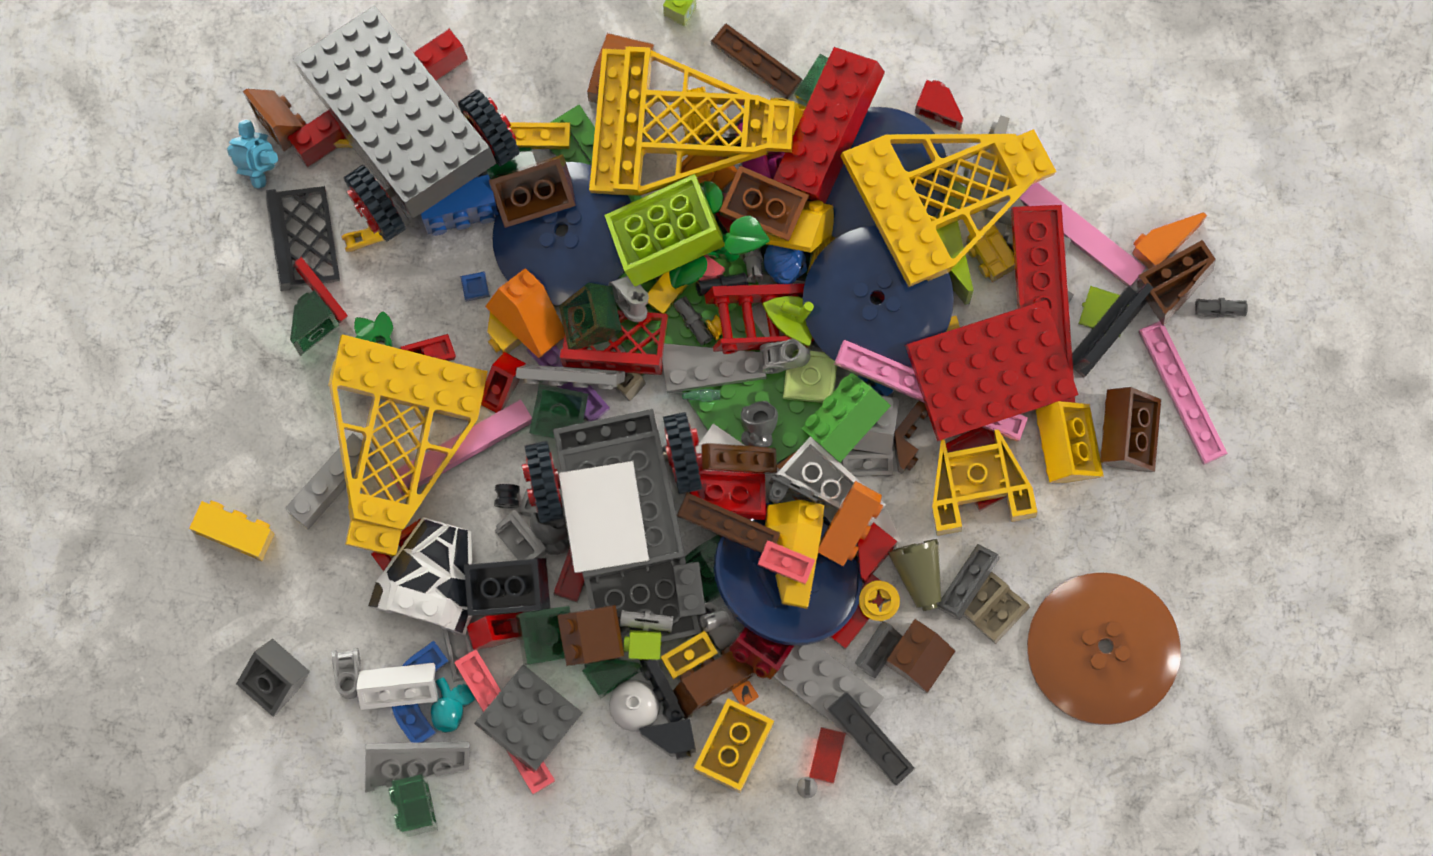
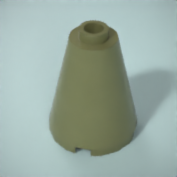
M938 539L923 541L924 544H910L888 552L917 608L922 607L923 611L937 608V603L941 602Z

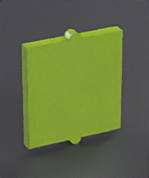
M1090 286L1086 301L1082 303L1083 311L1078 324L1093 328L1120 295Z

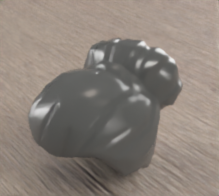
M758 401L743 407L741 424L744 432L741 436V442L746 446L770 447L772 445V433L778 421V411L773 405L767 401Z
M534 512L530 518V527L534 535L546 547L545 552L550 555H559L568 550L570 540L566 517L563 516L564 519L541 523L538 512Z

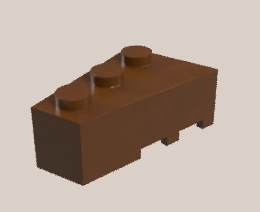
M1203 240L1138 275V289L1147 283L1153 287L1145 300L1163 326L1214 270L1216 259Z
M731 646L721 652L722 656L716 660L711 657L700 664L701 668L694 672L693 669H690L679 677L681 681L673 689V692L685 715V720L692 717L696 710L703 706H709L713 703V700L725 693H729L755 675L752 666L746 662L740 663L734 659L733 652L729 650Z

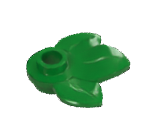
M384 311L379 313L375 321L362 317L355 318L354 329L357 335L355 338L375 343L383 342L386 346L392 347L393 344L390 336L393 332V323Z

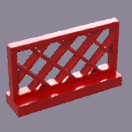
M569 307L564 344L560 352L562 366L662 375V358L668 314L647 312V317L642 322H637L638 325L627 332L621 325L627 319L622 310ZM574 315H585L589 321L580 328H577L573 323ZM602 317H609L613 323L602 330L596 322ZM652 320L661 321V327L653 334L645 326ZM593 325L599 331V334L588 341L582 332ZM618 327L624 335L613 343L606 334ZM642 328L649 337L637 344L631 336ZM578 335L585 342L579 349L569 348L570 341ZM604 337L610 346L603 351L596 350L593 344ZM629 339L635 347L629 352H621L617 346ZM653 340L658 346L657 355L646 354L642 348Z

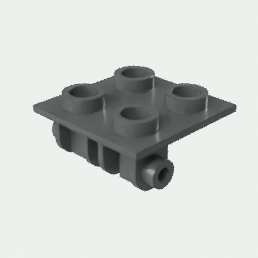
M780 474L777 477L772 475L769 484L773 486L767 496L770 503L781 502L786 493L799 500L812 503L817 502L818 499L813 497L815 493L802 486L800 489L792 486V481Z

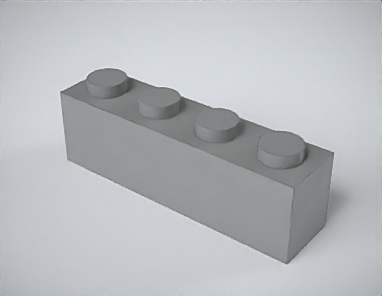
M352 433L346 439L351 474L354 479L362 440ZM340 447L285 507L288 513L306 529H309L346 488ZM369 447V452H368V454H370L371 452H373L372 448H370V447ZM375 454L370 456L368 460L370 461L375 456Z

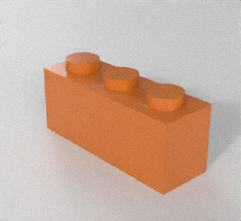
M855 481L821 538L818 553L844 566L847 559L852 561L859 548L856 546L858 540L866 538L871 528L868 523L872 517L876 519L883 508V505L880 504L882 495Z

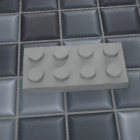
M527 364L517 368L516 378L523 379V383L538 384V382L548 380V385L563 386V384L573 382V387H588V385L598 384L599 389H613V387H617L618 384L624 382L625 371Z
M815 643L795 645L779 671L773 676V678L849 737H851L850 734L827 708L841 695L848 692L870 717L884 699L882 695Z

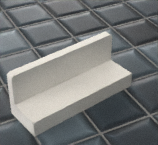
M435 663L360 671L356 690L361 710L437 702L438 693L434 679Z

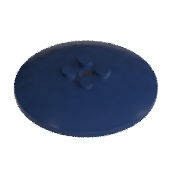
M869 107L850 149L884 135L935 133L922 120L907 112L889 107ZM922 143L891 144L904 170L907 172L932 163ZM932 143L939 157H947L942 143ZM843 164L825 203L833 205L834 223L831 236L835 239L851 230L876 225L845 164ZM934 173L923 178L932 181ZM938 174L935 183L948 188L950 179ZM916 183L915 191L927 197L929 188ZM933 189L930 198L943 203L946 194ZM930 205L926 209L928 215L936 217L941 210Z
M566 162L572 180L575 206L506 228L498 209L499 215L494 220L492 234L493 250L497 264L506 280L509 281L526 268L544 286L553 306H572L595 299L608 290L610 282L620 279L625 273L604 215L628 205L632 201L629 195L590 193L592 165L579 162ZM560 225L568 226V232L564 236L556 235V230Z
M877 225L844 233L834 239L820 252L806 277L803 305L806 302H811L814 305L813 310L805 319L808 329L816 344L833 361L837 358L842 342L846 340L911 368L912 364L905 345L947 332L953 313L954 295L949 273L908 287ZM877 291L885 295L883 303L875 305L870 301L871 295Z
M766 503V509L768 505H771L773 503ZM824 515L821 538L831 523ZM749 519L765 526V520ZM721 536L714 558L716 584L724 603L733 616L753 633L767 640L785 645L814 644L836 634L846 625L856 611L862 591V579L857 554L852 561L847 559L844 566L818 553L809 605L807 609L782 604L776 580L777 573L758 566L761 553Z

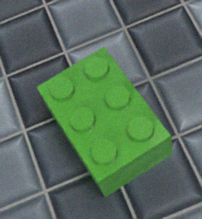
M851 372L842 379L839 387L830 396L825 398L822 406L813 415L808 417L801 429L836 460L841 462L891 405L872 387Z

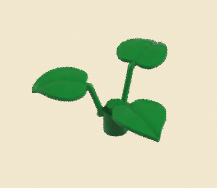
M712 181L700 183L712 213H718L724 202L721 189ZM743 216L732 223L730 233L725 235L720 230L725 246L706 255L714 256L716 259L721 256L727 262H733L741 254L760 248L770 242V239L764 232L761 224L754 217ZM701 256L669 271L672 287L677 289L699 280L706 272L707 259Z

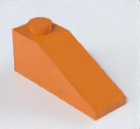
M1202 212L1155 228L1147 235L1142 233L1133 243L1136 247L1132 255L1148 269L1168 259L1202 225L1207 215Z

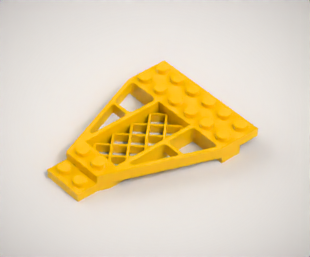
M626 46L625 50L602 49L589 191L590 193L640 196L665 188L693 174L699 177L766 155L768 151L792 152L795 101H774L759 95L749 94L656 53L650 47ZM652 62H660L684 73L683 90H649ZM689 77H694L730 94L688 92ZM656 102H661L666 109L656 117L649 108ZM681 103H686L691 110L681 118L674 109ZM706 104H710L716 111L705 119L699 110ZM731 105H735L740 113L730 120L723 112ZM648 113L653 120L646 125ZM671 113L678 121L667 129L661 123V120ZM696 114L702 123L692 131L685 122ZM720 115L727 124L717 132L710 123ZM743 118V129L741 132L735 124ZM658 124L664 133L654 141L647 132ZM682 125L689 134L679 142L672 133ZM707 126L714 135L703 143L697 134ZM732 128L739 136L728 144L722 135ZM668 136H669V137L671 138V140L674 142V143H661V142H662L663 140H665ZM694 138L700 145L686 143ZM717 139H719L724 146H716L711 144ZM739 142H741V147H737L736 145ZM646 153L677 155L675 176L641 186L643 156ZM685 155L729 157L681 173L682 158Z
M1034 129L1018 136L1016 134L884 135L844 151L840 156L908 287L949 273L1032 184L1049 178L1057 172ZM922 143L932 163L911 172L905 171L891 144ZM932 143L979 144L941 158L938 156ZM976 156L974 163L966 161V159ZM980 157L993 161L991 170L978 165ZM955 164L953 172L945 170V168ZM996 164L1002 174L994 172ZM959 165L972 170L969 179L957 174ZM975 172L988 176L986 185L973 181ZM934 173L932 181L923 178ZM938 174L951 179L948 188L935 183ZM992 178L1004 182L1002 191L989 187ZM954 180L967 185L964 194L952 190ZM916 183L929 188L927 197L915 191ZM971 187L983 191L981 200L968 196ZM933 189L946 194L943 203L930 198ZM987 193L993 195L989 198H986ZM949 196L962 200L960 209L947 205ZM1010 199L981 231H978L970 215ZM966 202L972 204L964 208ZM928 205L941 209L938 218L928 215L926 211ZM944 211L951 213L946 216H943ZM963 220L973 240L956 258H951L937 229Z
M343 334L340 336L328 386L330 387L349 500L350 524L345 545L396 556L401 531L406 527L478 420L488 371ZM337 389L372 397L365 428L343 423ZM380 399L386 400V402L379 405ZM389 403L396 416L386 422L378 409ZM395 403L410 406V408L401 413ZM413 409L421 422L410 428L403 415ZM419 409L425 410L424 416ZM433 413L468 421V424L451 449L428 442ZM377 417L381 423V426L374 429L375 419ZM399 419L406 431L395 437L388 424ZM422 425L418 441L412 430ZM381 428L385 429L391 441L383 446H380L373 433ZM344 429L363 434L354 479L351 474ZM408 433L415 447L405 452L398 439ZM372 441L376 450L368 454L370 442ZM394 443L400 456L390 462L383 448ZM417 449L413 465L407 454ZM432 450L446 454L423 491L417 494L425 451ZM379 452L386 465L375 471L368 458ZM403 458L410 471L400 477L392 464ZM366 465L371 474L363 479ZM388 467L396 480L385 486L377 473ZM412 473L409 489H407L402 479ZM373 476L381 489L370 495L362 482ZM398 482L405 495L394 501L387 488ZM383 491L388 500L374 496ZM404 498H406V503H405V504H403V503H398V502H400L401 500H403Z

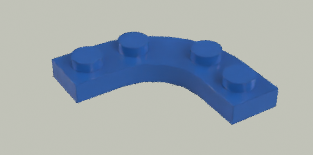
M432 641L411 656L402 666L435 663V672L448 664L449 661L435 641ZM418 704L392 706L397 723L411 743L426 742L437 734L423 715Z

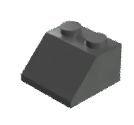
M272 638L254 651L236 685L274 717L301 688L310 671Z

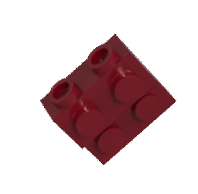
M744 627L729 650L733 652V657L736 661L740 663L746 662L752 666L754 673L758 677L771 680L779 671L795 645H785L767 640Z

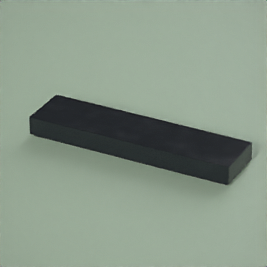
M848 692L841 695L827 708L895 786L915 769Z

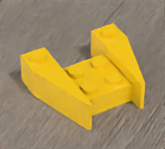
M999 429L994 431L995 444L947 453L945 439L941 440L932 505L937 536L962 532L958 505L1004 496L1007 498L1011 522L1037 517L1038 511L1033 487Z

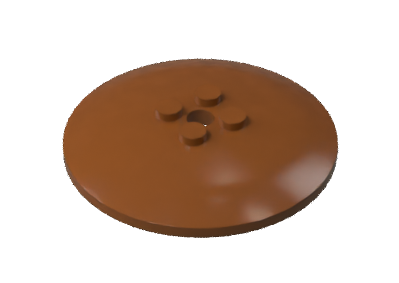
M1090 573L1066 581L1044 599L1030 624L1027 655L1031 673L1044 696L1056 708L1068 716L1086 723L1113 725L1139 718L1153 709L1165 697L1178 673L1181 645L1179 632L1172 614L1164 602L1151 589L1127 576L1114 573ZM1101 640H1108L1112 644V651L1110 653H1102L1099 650L1098 644Z

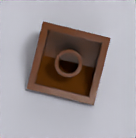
M616 605L557 615L566 666L624 656Z
M914 619L887 659L885 665L928 693L956 650L935 631Z

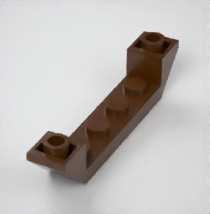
M918 401L894 432L893 442L897 469L901 474L905 469L911 471L919 460L916 457L919 449L904 438L910 439L918 428L915 424L919 418L924 420L928 416L925 403L922 401Z

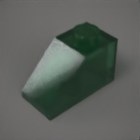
M613 658L585 663V669L582 670L583 675L601 699L615 690L618 685L640 673L641 665L637 662Z

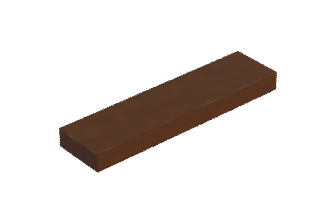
M727 23L723 25L711 40L713 46L786 99H789L803 82L800 76Z
M714 443L701 444L703 470L763 474L777 473L776 448Z
M686 493L676 515L680 519L761 554L767 541L776 544L781 534L690 493Z

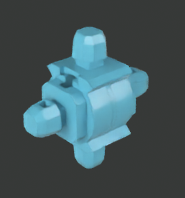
M243 120L238 125L241 137L234 138L229 142L231 145L227 147V152L233 164L238 168L236 173L250 176L252 186L254 188H262L266 186V174L263 172L274 169L278 156L273 151L272 145L267 141L269 135L255 132L253 123L250 120Z

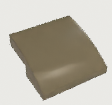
M991 571L963 615L996 644L1026 613L1030 606L1014 593L1007 583Z

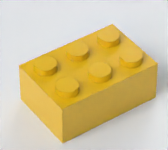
M727 698L694 766V771L741 794L770 734L774 720Z

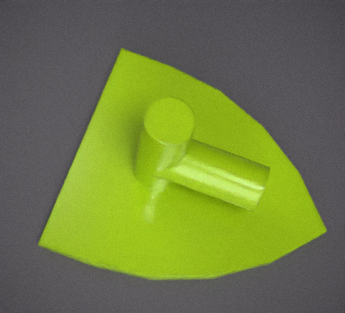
M784 296L771 299L762 304L770 320L782 333L803 345L810 346L812 335L805 319L814 308L811 302H806L803 305V298Z

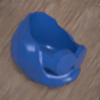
M774 245L767 246L764 254V267L777 284H792L808 270L804 251Z

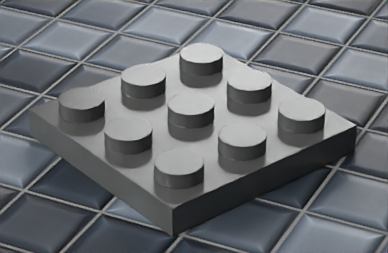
M523 664L474 724L531 771L535 772L583 712Z

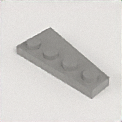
M664 344L662 364L667 394L766 379V373L762 372V366H764L762 352L737 351L733 354H723L722 351L714 352L713 348Z
M469 742L365 744V792L374 791V787L386 785V787L396 786L397 782L412 779V782L422 780V777L431 774L440 776L469 769L470 744Z

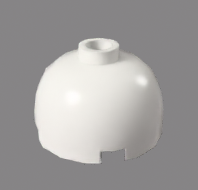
M629 680L618 685L612 692L609 701L610 714L614 722L622 729L632 732L638 731L639 728L651 726L658 718L660 703L653 692L654 688L640 680Z

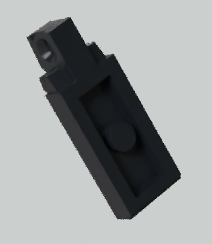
M639 659L642 665L640 671L643 677L652 683L654 687L653 692L658 702L663 704L662 714L666 720L671 723L684 718L685 715L678 704V699L657 660Z

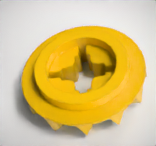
M873 581L867 584L862 589L859 597L862 613L870 620L880 622L891 619L898 611L900 605V597L893 585L885 581ZM877 591H879L882 599L890 600L887 603H883L881 611H879L877 604L868 603L876 599Z

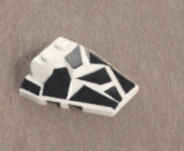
M423 517L376 581L368 607L390 614L395 612L439 625L442 629L466 635L467 625L470 624L472 616H468L464 565L472 564V531Z

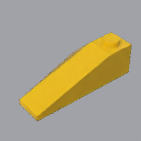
M796 500L767 506L765 527L781 533L776 544L815 560L805 585L776 574L782 604L804 609L808 608L822 532L824 505Z

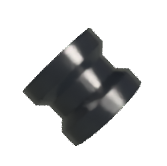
M514 484L495 485V492L497 493V498L494 500L495 507L507 509L519 507L517 494L520 492V486Z

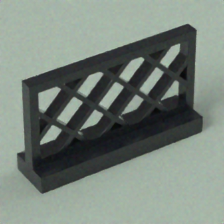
M325 186L276 192V189L266 190V204L280 291H287L291 287L307 285L303 279L295 280L294 278L295 268L292 266L291 259L296 261L299 258L290 253V247L295 241L306 248L300 257L304 259L310 251L320 258L316 266L310 268L322 283L340 281ZM321 194L322 202L317 208L306 202L310 195ZM292 197L299 203L291 212L283 206L282 198ZM302 205L313 212L306 222L295 215ZM316 215L325 221V226L320 232L309 225ZM291 218L303 225L296 235L286 228ZM305 228L317 235L310 245L298 238ZM320 238L329 244V249L324 255L313 248ZM323 262H326L333 268L334 275L323 276L317 272V269Z
M1149 283L1137 291H1134L1130 286L1126 287L1072 352L1073 369L1082 377L1087 376L1147 303L1145 298L1153 289Z

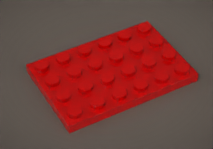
M1047 300L905 345L937 441L1079 395Z

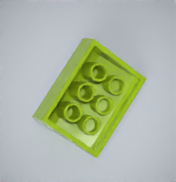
M695 174L604 215L623 269L634 287L725 246L717 222Z

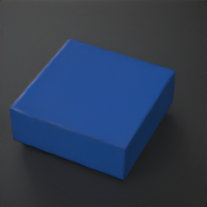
M485 271L460 276L466 302L490 297Z

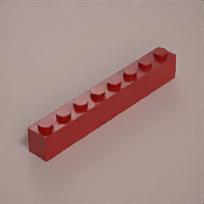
M450 28L413 52L436 81L468 60L462 43ZM329 110L287 137L294 151L307 168L336 149L337 147L334 143L346 139L338 122Z

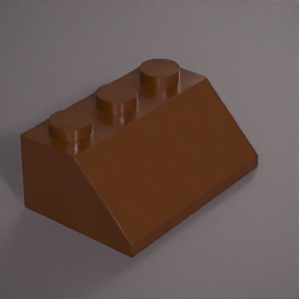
M563 154L493 176L489 180L505 228L576 205L571 176Z
M1133 387L1107 389L1100 463L1118 469L1155 472L1161 410L1160 398Z

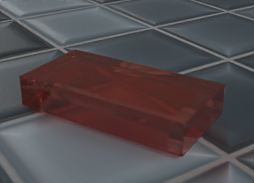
M821 727L809 774L810 778L834 784L846 733Z

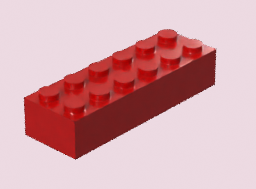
M833 47L793 134L792 152H785L773 180L808 194L807 199L826 203L844 164L840 156L842 152L851 148L885 74L878 61Z

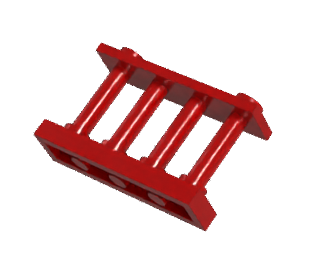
M805 283L712 286L705 294L706 304H715L718 307L723 339H720L713 346V351L733 354L737 351L760 350V346L763 344L791 339L787 336L779 335V329L773 324L767 313L770 337H756L751 304H763L771 299L784 296L802 298ZM738 303L742 307L746 338H733L728 310L729 304Z

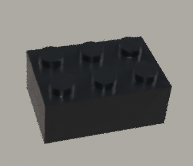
M546 558L464 565L468 616L551 609Z

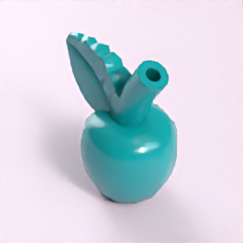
M442 677L436 680L442 698H438L437 702H433L431 718L435 729L441 732H452L461 724L464 712L463 707L473 703L475 698L466 684L457 685L450 690L445 678Z

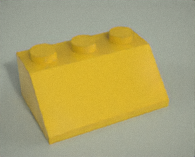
M806 201L790 240L786 241L766 234L770 239V242L766 244L811 253L832 235L834 223L833 205L824 204L822 201Z
M1059 401L1036 409L1037 425L1040 431L1041 447L1044 452L1049 483H1070L1104 477L1090 404Z

